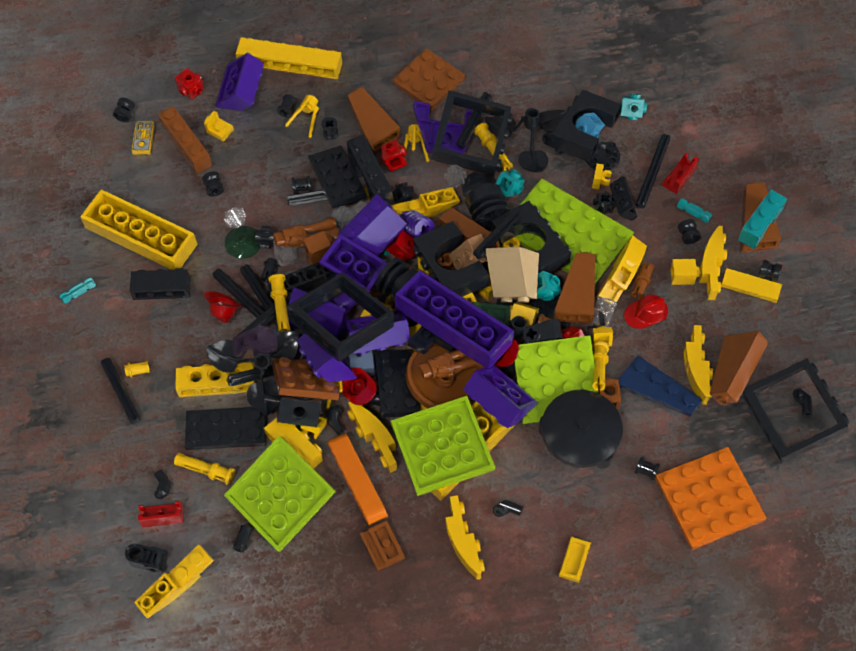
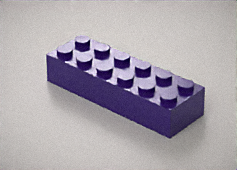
M420 270L395 294V309L488 370L513 343L514 330Z

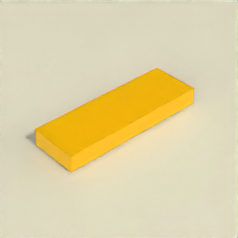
M726 268L721 287L777 303L782 284Z

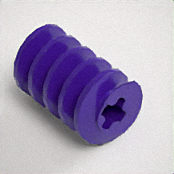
M416 210L405 211L400 215L408 224L404 231L413 237H418L435 229L434 222Z

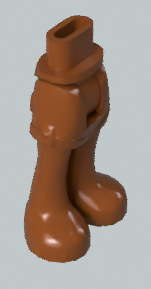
M327 217L323 221L310 225L299 224L287 229H281L280 232L273 233V238L276 246L283 245L285 248L288 246L303 248V239L314 235H307L308 233L324 231L326 236H330L334 243L339 237V229L336 228L335 219Z
M459 350L443 352L433 358L426 359L425 363L418 364L422 377H431L432 379L435 377H452L454 374L469 368L476 367L479 370L485 367L471 358L454 363V360L467 357V355Z

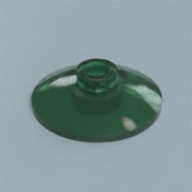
M240 226L231 230L225 239L227 252L238 259L254 256L260 250V244L255 243L256 229L249 226Z

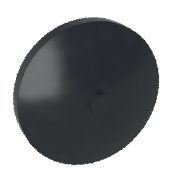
M573 390L559 395L548 405L543 415L541 432L547 449L555 458L567 465L585 468L604 463L613 456L621 442L623 424L617 408L606 397L593 391Z

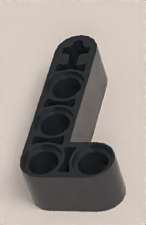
M317 262L285 275V290L292 293L295 287L309 292L334 278L337 274L332 271L326 272L329 269ZM268 283L267 289L269 296L272 299L270 293L272 292L271 283Z

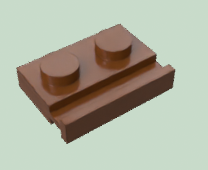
M387 521L368 529L364 533H360L377 571L405 559Z

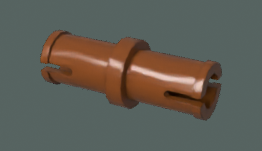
M648 262L643 263L640 274L635 279L636 284L631 293L632 297L637 298L639 294L638 299L643 298L645 289L651 282L650 277L655 268L653 264L649 263L647 268Z

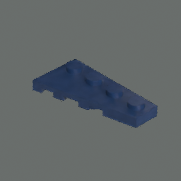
M639 355L618 379L620 388L623 387L630 390L633 394L645 396L655 403H662L667 408L689 417L702 403L701 398Z

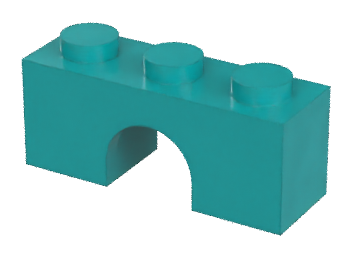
M770 190L742 228L738 240L755 249L764 237L769 225L774 223L783 211L787 198Z

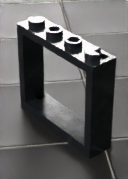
M449 90L432 150L431 160L494 176L495 170L500 169L502 160L499 159V155H503L506 145L502 144L503 139L507 140L509 129H506L507 124H511L513 117L510 114L511 107ZM453 105L503 118L492 161L441 148Z
M343 272L287 306L289 320L338 362L394 327V315L390 308L383 305L378 298L373 297L364 287L359 286ZM344 292L374 316L376 320L341 342L309 316L308 313Z
M808 358L745 388L742 392L743 398L781 463L848 431V424H850L847 416L844 413L841 414L837 408L839 404L834 396L831 397L827 390L829 388L825 380H820L817 375V367L814 363H810ZM805 370L838 424L786 449L755 394Z

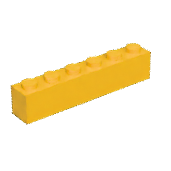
M241 37L236 51V58L248 52L264 63L263 68L331 79H338L342 66L341 52L255 40L252 38Z

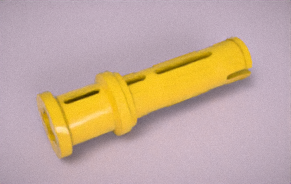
M481 123L473 132L481 139V144L487 147L491 154L494 155L497 143L496 136L490 132L487 123ZM505 153L499 155V159L502 160L500 167L503 171H507V169L509 171L513 164Z
M275 274L270 276L268 280L272 288L270 295L275 302L278 332L285 331V329L290 331L286 305L288 292L285 290L284 284L286 278L283 274Z
M596 341L592 344L595 364L592 387L598 391V385H600V391L605 389V367L609 361L607 355L609 345L604 341Z
M178 453L174 459V465L205 474L210 480L217 479L225 482V485L228 486L231 485L235 477V468L231 467L229 469L220 466L217 462L211 464Z

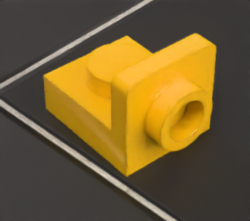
M216 111L208 115L204 121L206 132L223 142L234 130L233 125L220 119Z

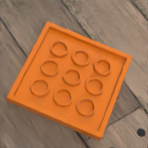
M729 447L655 476V480L691 550L763 522L767 518Z

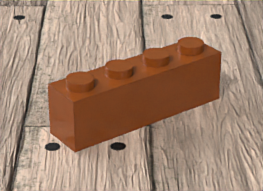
M174 106L159 113L158 116L162 128L195 173L198 175L212 167L209 153Z

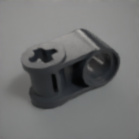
M550 319L527 326L523 331L524 339L529 343L563 339L559 319ZM533 332H536L537 335H534V339L531 338V336L534 334Z
M131 544L126 548L125 557L131 566L153 573H162L163 569L161 566L164 557L168 554L166 550L139 544ZM136 552L141 553L137 559H131L132 554Z

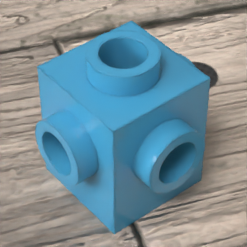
M585 113L577 119L575 125L578 130L597 138L600 135L599 132L605 126L595 113Z

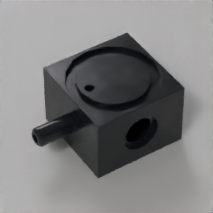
M264 394V402L277 404V422L317 428L322 399Z

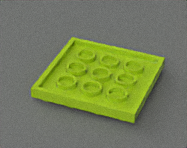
M591 336L518 345L519 351L514 361L517 385L538 402L522 418V424L539 422L548 405L565 392L588 390L599 394L592 387L595 364Z
M467 396L391 420L393 431L417 496L495 470L494 462Z
M279 435L224 496L278 552H281L331 498L336 490Z

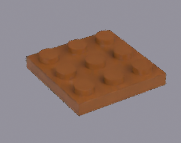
M426 48L392 79V84L417 102L429 103L430 111H433L448 96L449 90L454 91L465 80L466 75Z
M285 357L273 358L272 367L279 395L328 400L339 399L340 393L336 381L327 382L323 377L318 378L306 360H290Z

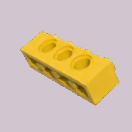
M252 363L237 364L236 369L229 373L221 372L209 364H204L200 367L183 366L182 368H176V392L179 398L247 393L249 386L257 383V380L235 386H229L226 381L228 375L254 369ZM220 376V379L213 380L214 377ZM201 378L199 381L193 382L194 379Z

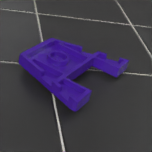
M414 101L413 110L426 152L432 153L440 121L429 119V103ZM472 110L465 111L464 125L448 122L441 148L464 153L469 141L463 149L458 147L456 142L473 112Z

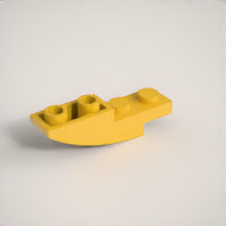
M449 187L420 194L419 199L391 206L399 215L405 211L416 210L424 216L431 218L459 204L460 200L454 188Z
M718 226L710 237L700 265L699 283H707V300H715L717 293L721 292V282H718V277L720 276V267L723 260L727 259V249H724L726 233H723V226Z
M633 235L629 238L612 266L614 268L596 296L610 307H614L622 292L628 288L647 248V245Z
M694 325L691 332V342H686L683 349L685 371L695 395L702 399L703 405H707L709 398H712L710 395L712 387L710 386V380L713 378V369L710 368V361H704L705 350H702V344L705 342V333H702V325Z
M348 402L349 410H347L350 420H355L357 424L355 429L359 438L363 437L366 443L371 441L374 450H379L381 454L379 459L383 468L387 467L390 473L396 471L397 463L391 453L396 450V446L389 431L370 411L362 406Z
M458 495L451 496L450 507L452 516L445 517V525L450 542L465 568L477 580L481 579V572H484L485 569L483 559L478 558L477 552H481L479 539L475 540L474 533L467 534L469 533L467 521L462 519V514H465L464 504L459 502Z
M198 544L168 574L164 573L134 602L146 618L156 614L201 578L200 574L214 561L213 558Z

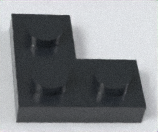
M423 326L408 340V346L423 355L434 343L449 352L455 349V347Z

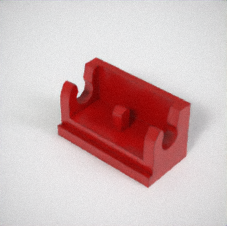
M685 153L661 186L678 194L696 171L699 158L694 157L690 161L687 158L688 153Z
M180 500L164 505L146 507L138 505L140 510L138 521L142 528L183 523V503Z

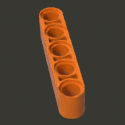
M343 433L328 440V446L368 525L370 526L387 518V512L347 434Z

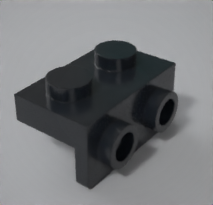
M622 176L609 184L618 214L632 221L637 218L635 203L627 179Z

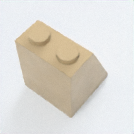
M522 247L486 248L494 298L501 299L502 303H512L513 300L528 303L529 299H537L539 253Z

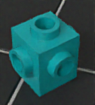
M631 93L630 96H622L621 116H627V119L638 120V117L642 118L643 113H646L647 102H644V97Z
M516 170L502 171L497 178L496 184L500 186L504 196H516L522 192L525 179Z
M545 271L538 273L537 298L550 301L561 294L558 276Z

